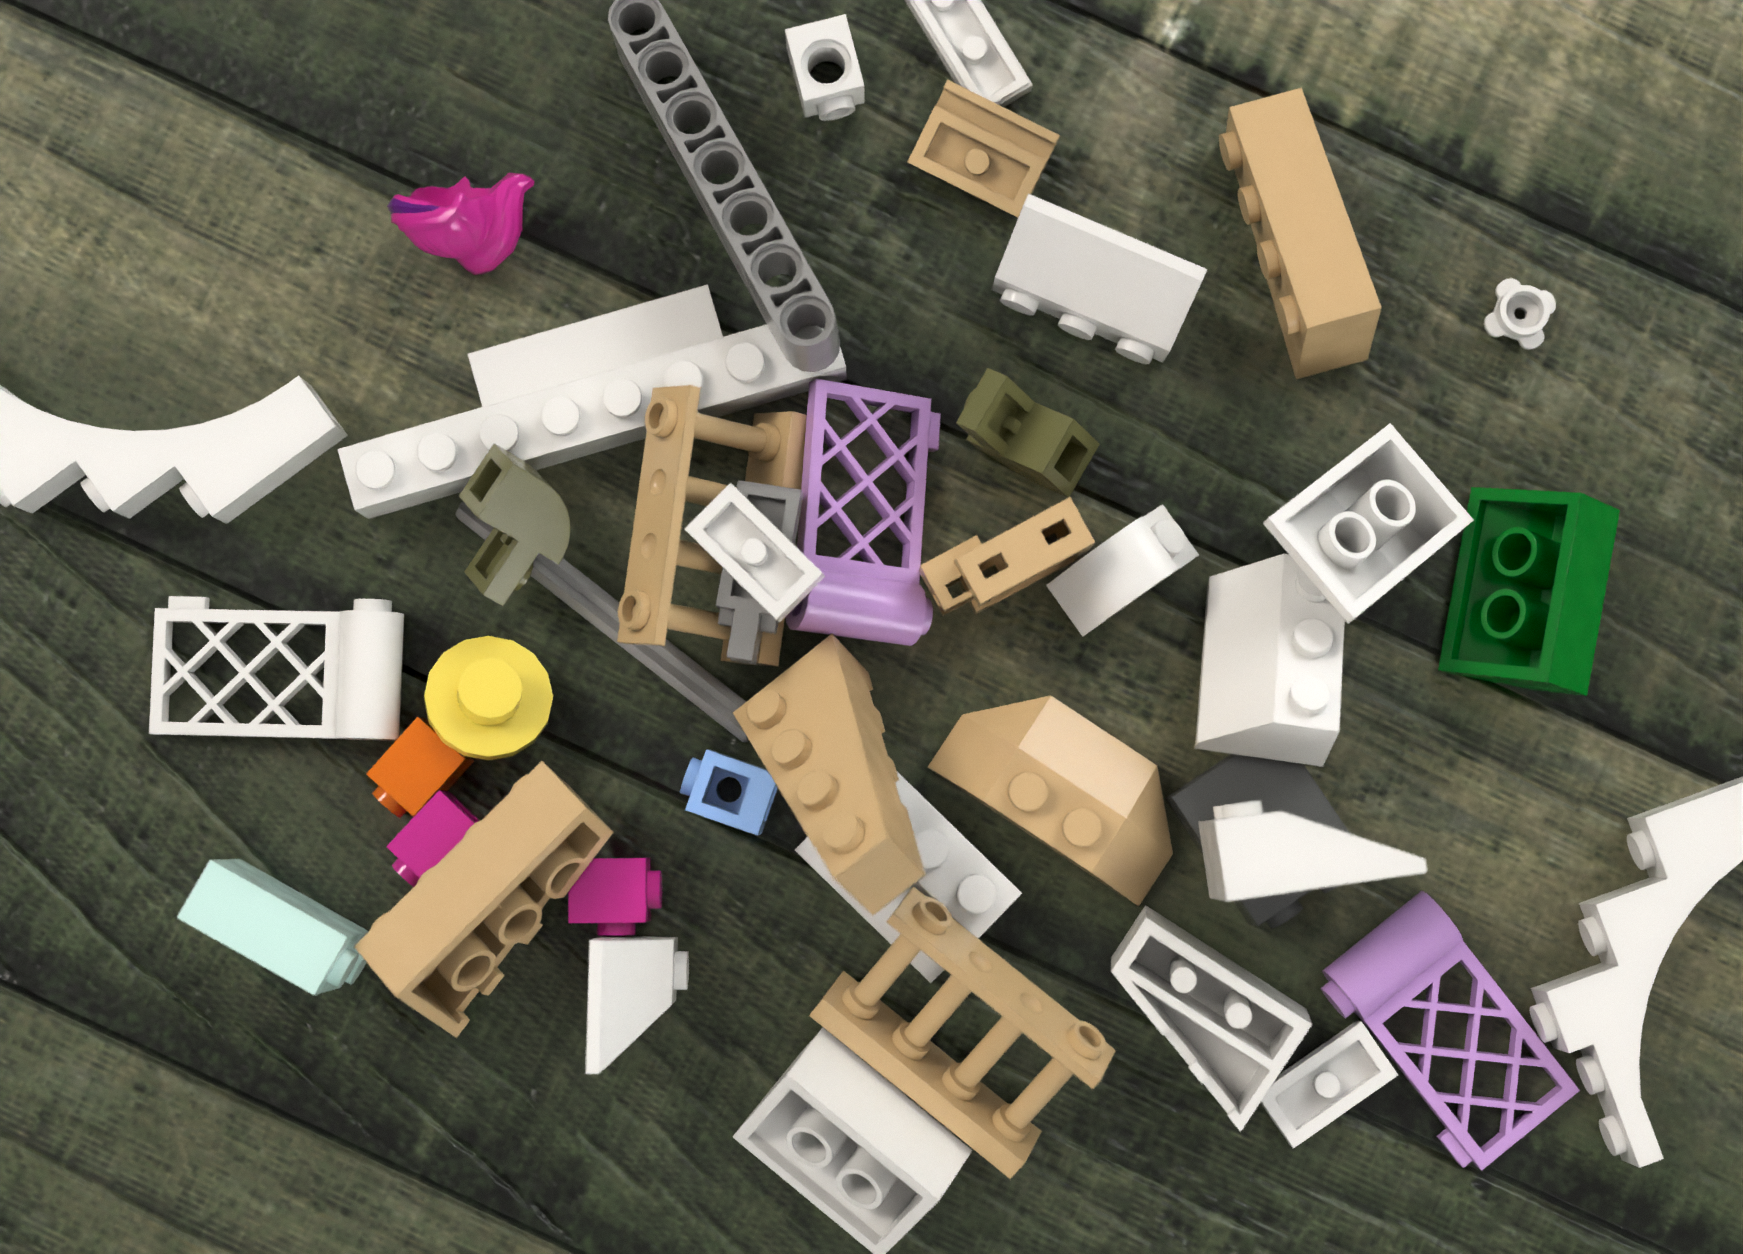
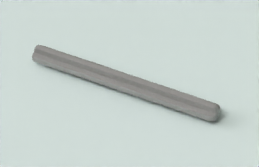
M464 502L459 505L455 513L457 519L486 540L494 527L478 519ZM541 554L537 555L533 561L531 577L742 742L749 741L733 715V712L746 702L667 639L665 646L617 642L620 625L618 619L620 602L565 559H562L560 564H557Z

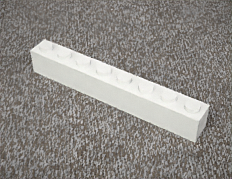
M766 324L337 450L354 510L364 517L371 519L462 492L494 443L522 459L535 470H539L645 439L647 432L645 414L651 402L653 388L682 385L700 387L697 413L720 417L809 391V382L815 379L833 382L847 380L846 365L840 348L835 361L823 370L806 372L793 367L785 358ZM809 325L802 327L794 336L799 339L810 340L820 335L824 329Z

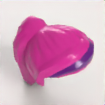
M508 173L492 188H471L469 179L463 177L456 185L449 188L435 186L416 188L409 197L396 194L388 203L387 208L391 213V223L397 225L399 230L423 252L439 257L455 258L465 270L474 275H481L493 271L514 252L522 232L524 194L534 186V180L526 174Z

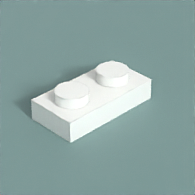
M731 483L685 528L686 532L779 623L825 577Z
M1356 1020L1280 1073L1260 1103L1288 1144L1295 1148L1397 1077L1398 1073L1364 1024Z

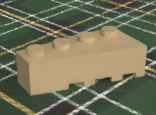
M1302 88L1229 107L1226 133L1219 135L1220 151L1227 170L1235 169L1240 186L1238 188L1240 210L1247 225L1251 224L1257 244L1259 264L1269 285L1295 378L1300 379L1368 360L1382 307Z
M831 634L735 710L733 715L834 880L867 911L875 915L923 877L925 871L907 808L901 803L895 783L899 781L894 761L887 755L882 737L885 729L881 714L873 705L870 694L873 686L869 672Z
M541 761L529 774L520 778L513 785L510 793L490 813L472 825L465 833L464 838L436 866L423 873L417 885L389 912L380 916L373 923L370 931L354 948L395 997L457 1038L470 1021L464 1013L467 1006L479 991L484 995L489 996L504 977V974L498 968L499 964L515 944L523 943L528 945L543 926L540 921L544 905L550 898L565 897L613 834V831L565 781Z

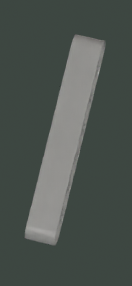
M615 0L609 9L608 21L619 58L785 358L793 367L801 371L816 372L827 368L835 361L840 350V338L833 307L665 9L658 0ZM642 28L650 29L642 35H630ZM668 76L679 77L669 84H657L662 78ZM690 126H707L699 133H683ZM732 174L735 176L734 179L725 184L711 183V180L718 175ZM749 224L765 226L760 232L750 236L738 233L740 229ZM786 274L794 277L790 283L782 287L766 285L767 281L776 275ZM809 325L824 329L820 335L810 340H803L794 336L802 327Z

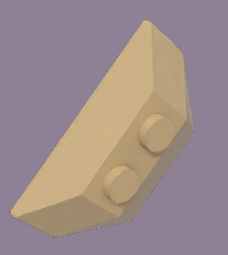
M1053 696L962 714L927 767L1138 907L1173 855L1157 765Z

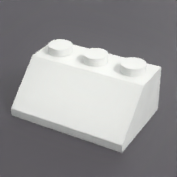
M1028 194L996 273L992 290L1002 294L1001 303L1017 312L1033 316L1038 309L1059 318L1058 327L1069 334L1086 340H1092L1094 334L1118 343L1115 350L1130 360L1142 364H1150L1153 358L1163 363L1175 342L1207 269Z
M1281 554L1209 577L1195 749L1322 767L1330 753L1340 727L1345 619L1289 554Z
M898 772L899 781L895 782L900 801L907 808L925 875L875 915L867 911L834 880L808 836L795 849L891 945L900 933L891 927L887 920L913 886L926 897H931L941 902L949 910L952 918L978 939L1022 894ZM922 951L910 963L930 983L945 970Z
M823 1027L796 1057L733 1135L736 1141L873 1254H886L940 1201L972 1152L947 1127L937 1122L903 1094L899 1088L886 1080Z

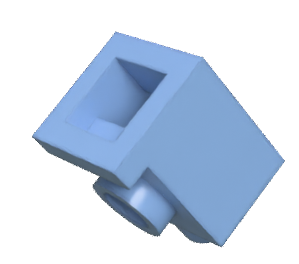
M706 749L703 760L694 757L691 759L681 785L680 793L689 796L685 808L686 811L758 836L764 830L778 787L767 769L711 749ZM727 777L735 778L741 785V795L734 802L723 800L719 794V785Z

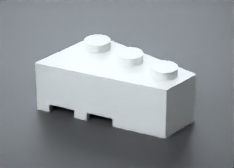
M1146 905L1111 957L1112 974L1159 1032L1165 1035L1186 1061L1192 1073L1201 1084L1203 1083L1227 1112L1230 1120L1241 1132L1312 1026L1307 1009Z

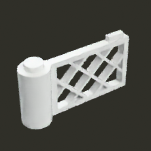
M169 596L168 608H155L149 734L396 741L399 738L404 614L392 612V601L383 599H354L353 610L340 612L209 609L210 598ZM173 623H194L210 640L186 664L172 650ZM208 623H224L227 625L216 633ZM244 624H255L271 643L246 665L227 645L226 641ZM269 624L288 626L278 635ZM305 625H326L325 651L307 667L286 643ZM219 650L239 673L214 696L194 672ZM280 651L300 675L283 692L275 697L258 679L255 673ZM171 665L178 671L172 678ZM323 668L324 683L316 676ZM187 681L207 704L188 722H168L170 695ZM246 682L268 704L249 724L239 723L223 706ZM307 683L323 698L322 725H300L284 707ZM216 713L224 723L204 722ZM277 714L285 724L266 723Z

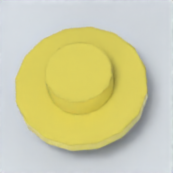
M493 636L463 640L445 651L429 672L424 694L428 722L441 741L463 756L488 761L514 756L532 745L548 724L553 700L549 675L535 654L513 640Z

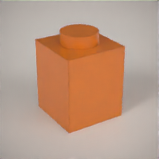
M417 717L366 775L378 785L372 794L384 807L399 818L406 812L414 817L439 790L448 791L474 760L471 757L463 756L444 744L429 724L428 719Z

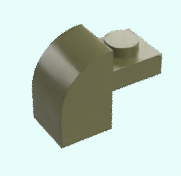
M987 368L978 386L969 394L964 410L956 422L969 434L966 441L979 451L1026 479L1068 498L1100 445L1073 418L1035 403L1008 376Z
M494 443L459 497L478 519L494 527L464 572L482 595L504 606L512 592L522 588L529 579L533 570V561L538 554L560 564L569 543L570 518L562 498L531 465Z

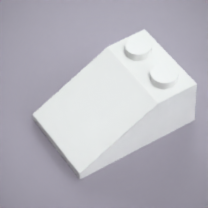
M1390 423L1271 515L1263 524L1349 624L1469 525L1473 518Z
M1261 800L1213 806L1215 819L1198 822L1209 897L1211 899L1233 901L1427 873L1424 858L1282 811L1263 812Z

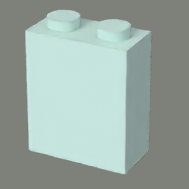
M241 859L209 860L177 916L181 921L313 995L338 989L344 982L352 985L367 963L354 946L369 932L368 930Z

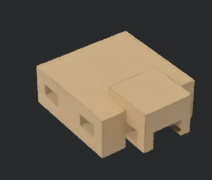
M1069 497L981 544L977 535L920 565L919 573L942 616L968 602L976 615L1084 557L1095 544V541L1074 502ZM1055 533L1058 541L1048 545L1045 538ZM995 566L998 573L985 579L982 572ZM958 583L963 594L953 599L947 588Z

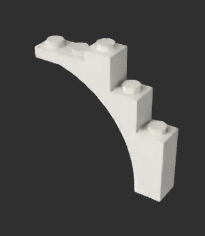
M297 376L261 401L230 415L197 425L167 430L145 431L99 428L68 421L34 408L0 384V504L4 507L12 504L14 507L33 514L86 475L87 478L80 482L91 501L104 513L111 509L113 512L130 519L185 479L186 483L180 486L179 490L192 509L201 518L210 513L212 517L227 524L348 435L313 387L300 376Z
M1743 777L1627 818L1632 833L1627 835L1630 854L1640 870H1647L1649 878L1579 903L1584 915V919L1578 921L1582 940L1592 956L1599 955L1601 963L1531 988L1536 1005L1530 1007V1015L1540 1039L1544 1043L1550 1041L1554 1049L1567 1053L1581 1050L1582 1057L1576 1059V1066L1584 1087L1590 1095L1597 1093L1605 1114V1118L1599 1119V1128L1603 1140L1613 1156L1620 1154L1621 1160L1639 1168L1664 1159L1643 1105L1640 1092L1639 1058L1641 1034L1649 994L1660 963L1670 943L1694 906L1716 882L1743 861Z

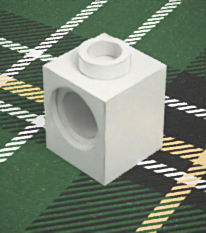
M846 14L785 29L786 47L805 118L819 115V119L824 121L839 119L853 113L856 110L855 105L864 103V82ZM830 61L839 65L844 73L837 81L823 84L814 80L810 75V71L818 63Z

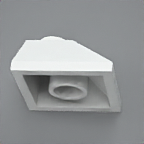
M600 936L590 940L586 1074H600L676 1001L677 990L688 989L689 952L678 951V937Z

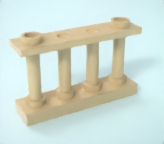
M682 385L653 388L651 402L645 414L647 432L625 589L618 607L620 625L617 642L665 646L667 629L723 639L721 661L754 665L730 661L731 659L726 657L731 627L718 624V612L671 604L676 565L717 574L722 573V566L698 543L680 540L685 502L708 506L728 486L688 476L693 439L748 451L745 481L801 490L807 415L794 411L754 414L753 426L697 413L700 387ZM785 618L778 623L776 634L762 632L756 665L779 666Z
M913 886L887 920V923L900 933L898 938L861 982H857L843 971L809 1016L1011 1179L1025 1164L1042 1132L1031 1123L1033 1118L1073 1074L1090 1088L1094 1089L1101 1081L1116 1050L1105 1041L1097 1028L1088 1022L1079 1021L953 919L949 910L941 902L934 898L926 897ZM922 951L950 973L951 976L910 1023L884 1004L880 998L916 955ZM973 992L1002 1017L962 1063H957L932 1043L930 1039L966 997ZM1024 1033L1053 1058L1014 1102L1009 1104L980 1080L1018 1037Z

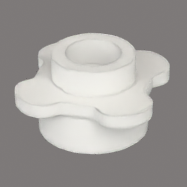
M1509 278L1503 280L1495 289L1498 300L1494 311L1484 319L1485 330L1494 338L1504 335L1517 340L1524 349H1534L1544 341L1542 328L1546 325L1550 314L1556 308L1555 299L1550 292L1546 290L1540 291L1536 287L1521 285L1516 279ZM1516 309L1524 310V319L1520 320L1515 317L1514 312Z

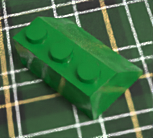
M1471 487L1467 513L1473 518V521L1463 530L1438 670L1531 690L1587 696L1620 510L1577 492Z

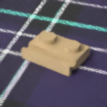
M947 79L944 90L929 116L908 163L1019 218L1028 194L1032 195L1061 136Z

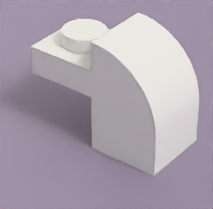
M1162 504L1107 539L1046 586L1083 637L1148 590L1199 556V554L1187 539L1181 527L1174 521Z

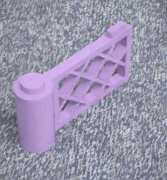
M815 379L809 382L801 486L804 495L799 518L797 548L825 577L785 617L790 629L912 646L918 641L920 635H925L928 632L933 617V606L931 600L926 598L924 589L919 585V568L921 565L928 451L935 452L938 450L941 416L940 413L931 412L930 398L822 379ZM827 398L845 401L860 421L857 426L841 439L825 419ZM866 405L876 406L878 408L871 413L869 409L866 407ZM889 409L911 412L910 439L899 448L896 447L877 421ZM865 429L887 457L868 474H866L846 447ZM825 442L829 449L823 453V444ZM909 451V458L907 461L903 455H905ZM834 455L856 483L836 501L821 482L822 465ZM892 465L907 484L906 499L894 510L873 483L877 477ZM861 491L883 518L863 536L842 510V507ZM820 503L825 510L818 515ZM903 513H905L904 523L899 518ZM830 517L851 544L837 558L815 555L817 528ZM888 526L903 545L901 567L884 565L868 544ZM858 553L864 562L850 559Z
M1423 891L1416 894L1322 970L1328 980V983L1320 988L1325 997L1344 1018H1347L1354 1012L1361 1019L1446 1129L1438 1134L1437 1137L1462 1168L1472 1161L1482 1171L1580 1091L1464 943L1462 935L1452 920ZM1459 961L1473 978L1470 1005L1438 1001L1440 977ZM1427 988L1426 1000L1413 999ZM1483 992L1496 1008L1482 1006ZM1403 1006L1425 1009L1421 1044L1397 1042L1383 1023ZM1437 1010L1468 1013L1464 1049L1433 1046ZM1481 1015L1503 1017L1510 1025L1511 1033L1508 1054L1477 1051ZM1522 1042L1534 1057L1521 1056ZM1405 1052L1419 1054L1418 1068ZM1431 1055L1463 1058L1459 1094L1437 1092L1428 1081ZM1476 1060L1507 1063L1503 1099L1472 1095ZM1520 1065L1543 1067L1556 1084L1553 1089L1537 1102L1516 1100ZM1444 1102L1458 1103L1457 1117H1455ZM1470 1105L1502 1108L1499 1133L1482 1147H1479L1467 1132ZM1514 1110H1524L1520 1116L1513 1120Z

